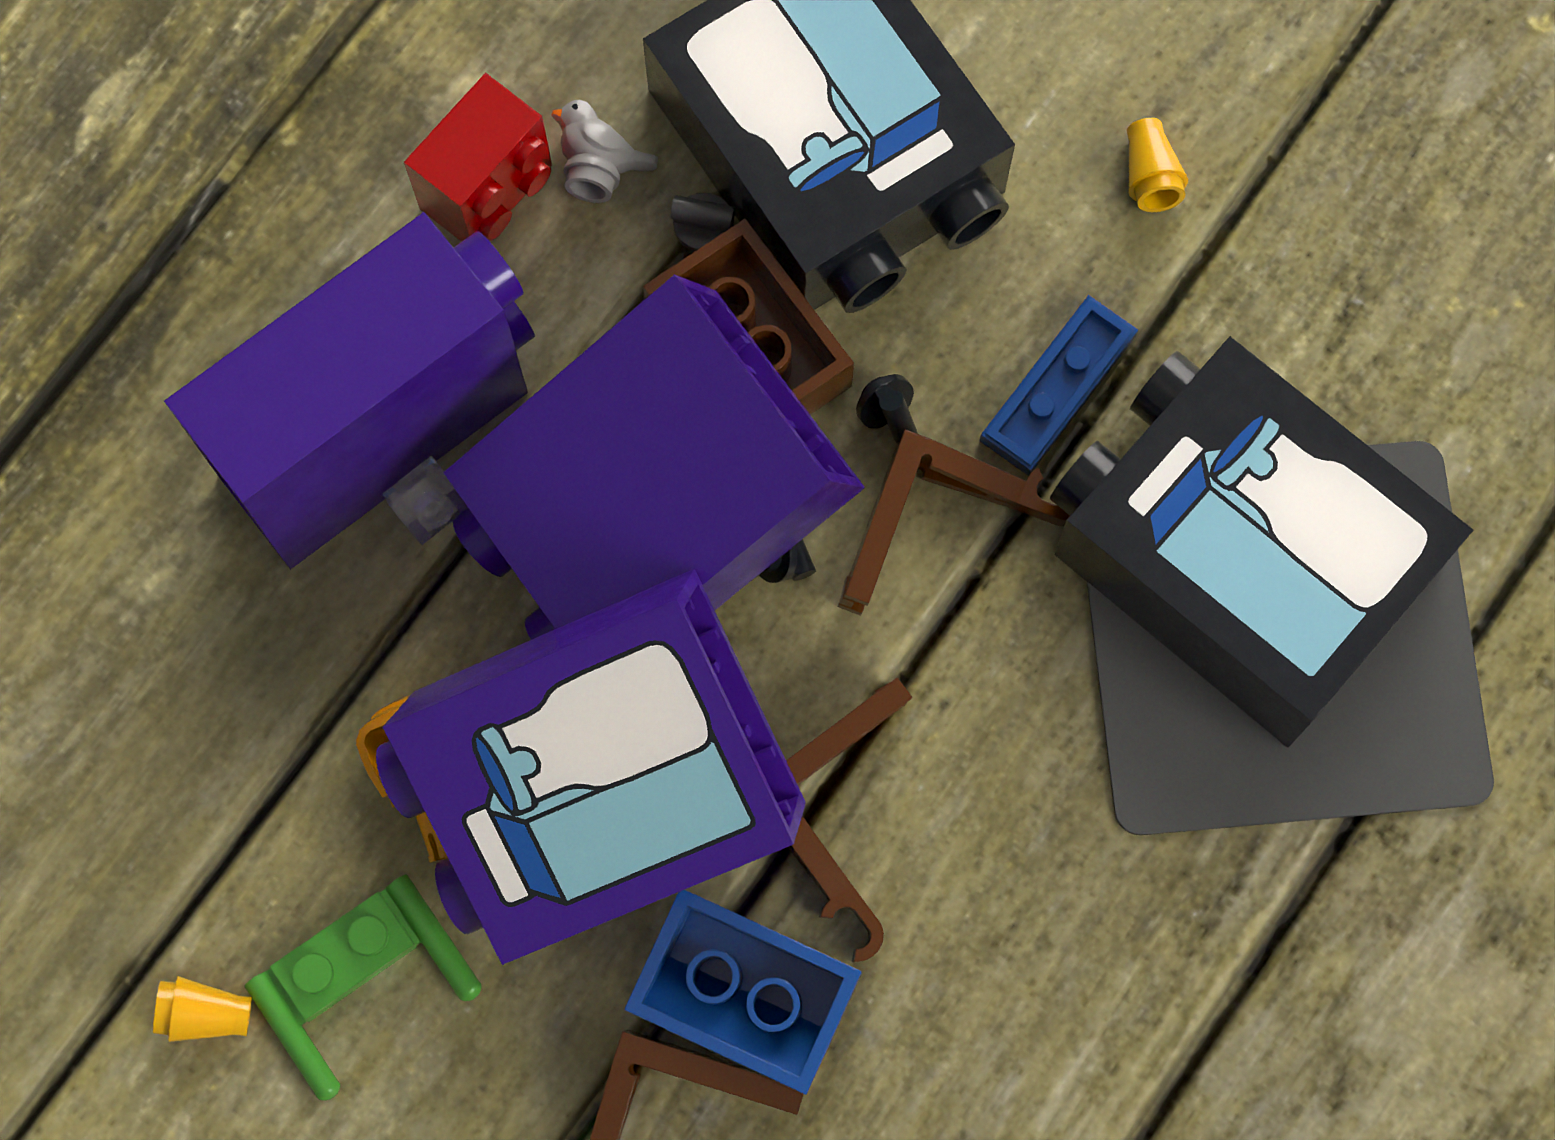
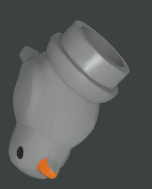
M574 100L566 104L562 109L552 111V117L559 123L562 130L561 148L563 155L568 160L564 167V174L566 176L564 187L572 196L587 202L604 203L611 199L613 190L619 186L621 173L631 170L653 171L657 168V156L634 150L610 125L598 118L595 110L587 102Z

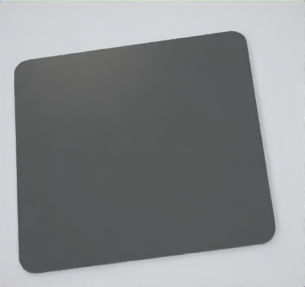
M1424 441L1368 445L1452 512L1444 459L1435 446ZM1458 550L1289 748L1087 582L1114 813L1117 822L1125 831L1134 835H1152L1468 807L1478 805L1490 796L1494 786V777Z

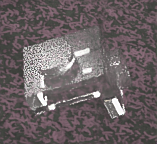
M432 456L383 493L388 505L421 545L449 525L457 515L467 508V505Z

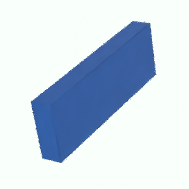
M1088 295L982 432L979 441L1029 476L1134 340L1138 329Z

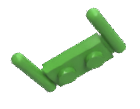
M407 874L391 882L386 889L372 895L272 964L270 969L258 974L244 985L319 1100L327 1101L334 1098L340 1090V1083L302 1025L312 1021L417 948L418 944H423L460 1000L471 1001L481 992V983Z

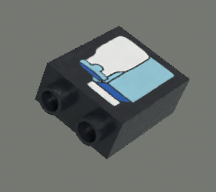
M706 0L643 38L648 91L722 198L729 206L735 207V216L740 222L743 219L748 221L814 310L833 298L837 299L846 313H854L872 305L894 289L904 278L907 269L899 257L936 234L940 236L950 250L964 247L992 229L1009 209L1008 203L1001 194L1006 190L1015 143L911 0Z
M1229 336L1201 369L1179 351L1173 353L1158 368L1130 406V410L1150 425V427L1121 459L1102 443L1096 441L1063 476L1052 492L1050 500L1070 517L1066 521L1055 556L1289 748L1474 530Z

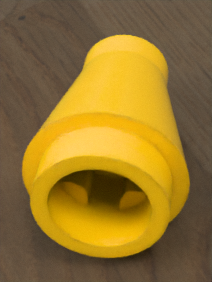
M1143 118L1133 122L1127 128L1129 140V196L1137 201L1138 207L1145 212H1162L1174 208L1185 198V187L1188 184V177L1164 133L1162 122L1157 118Z
M179 976L176 982L160 981L154 1012L153 1034L169 1035V1042L229 1035L247 1036L252 997L238 996Z

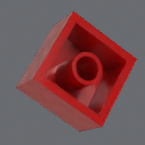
M485 72L404 161V165L421 211L425 212L461 242L476 231H479L489 241H492L507 227L512 217L511 210L525 195L528 197L534 196L545 185L551 174L552 160L542 115Z

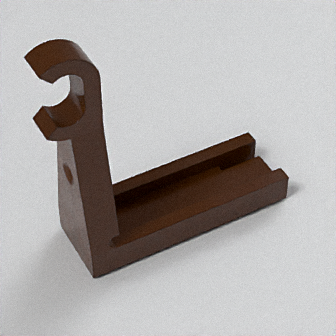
M905 429L895 447L849 576L844 580L841 598L837 607L861 616L865 605L868 606L917 469L923 472L922 480L1017 510L1057 526H1065L1070 516L1057 505L1044 501L1038 496L1037 485L1043 479L1039 468L1035 469L1026 480H1023L937 441Z
M898 678L875 690L872 693L873 696L786 760L797 785H800L913 698ZM802 816L795 842L788 849L829 900L823 906L819 918L832 919L837 910L848 908L854 912L866 928L869 936L868 941L861 949H854L852 962L865 961L873 957L882 946L884 938L882 925Z
M625 1030L622 1031L590 1140H620L641 1076L640 1073L635 1072L634 1064L795 1115L799 1112L804 1094L748 1067L634 1031Z

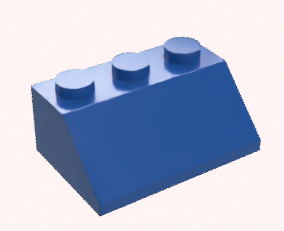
M682 890L678 892L624 1010L807 1095L862 975V971L696 894Z

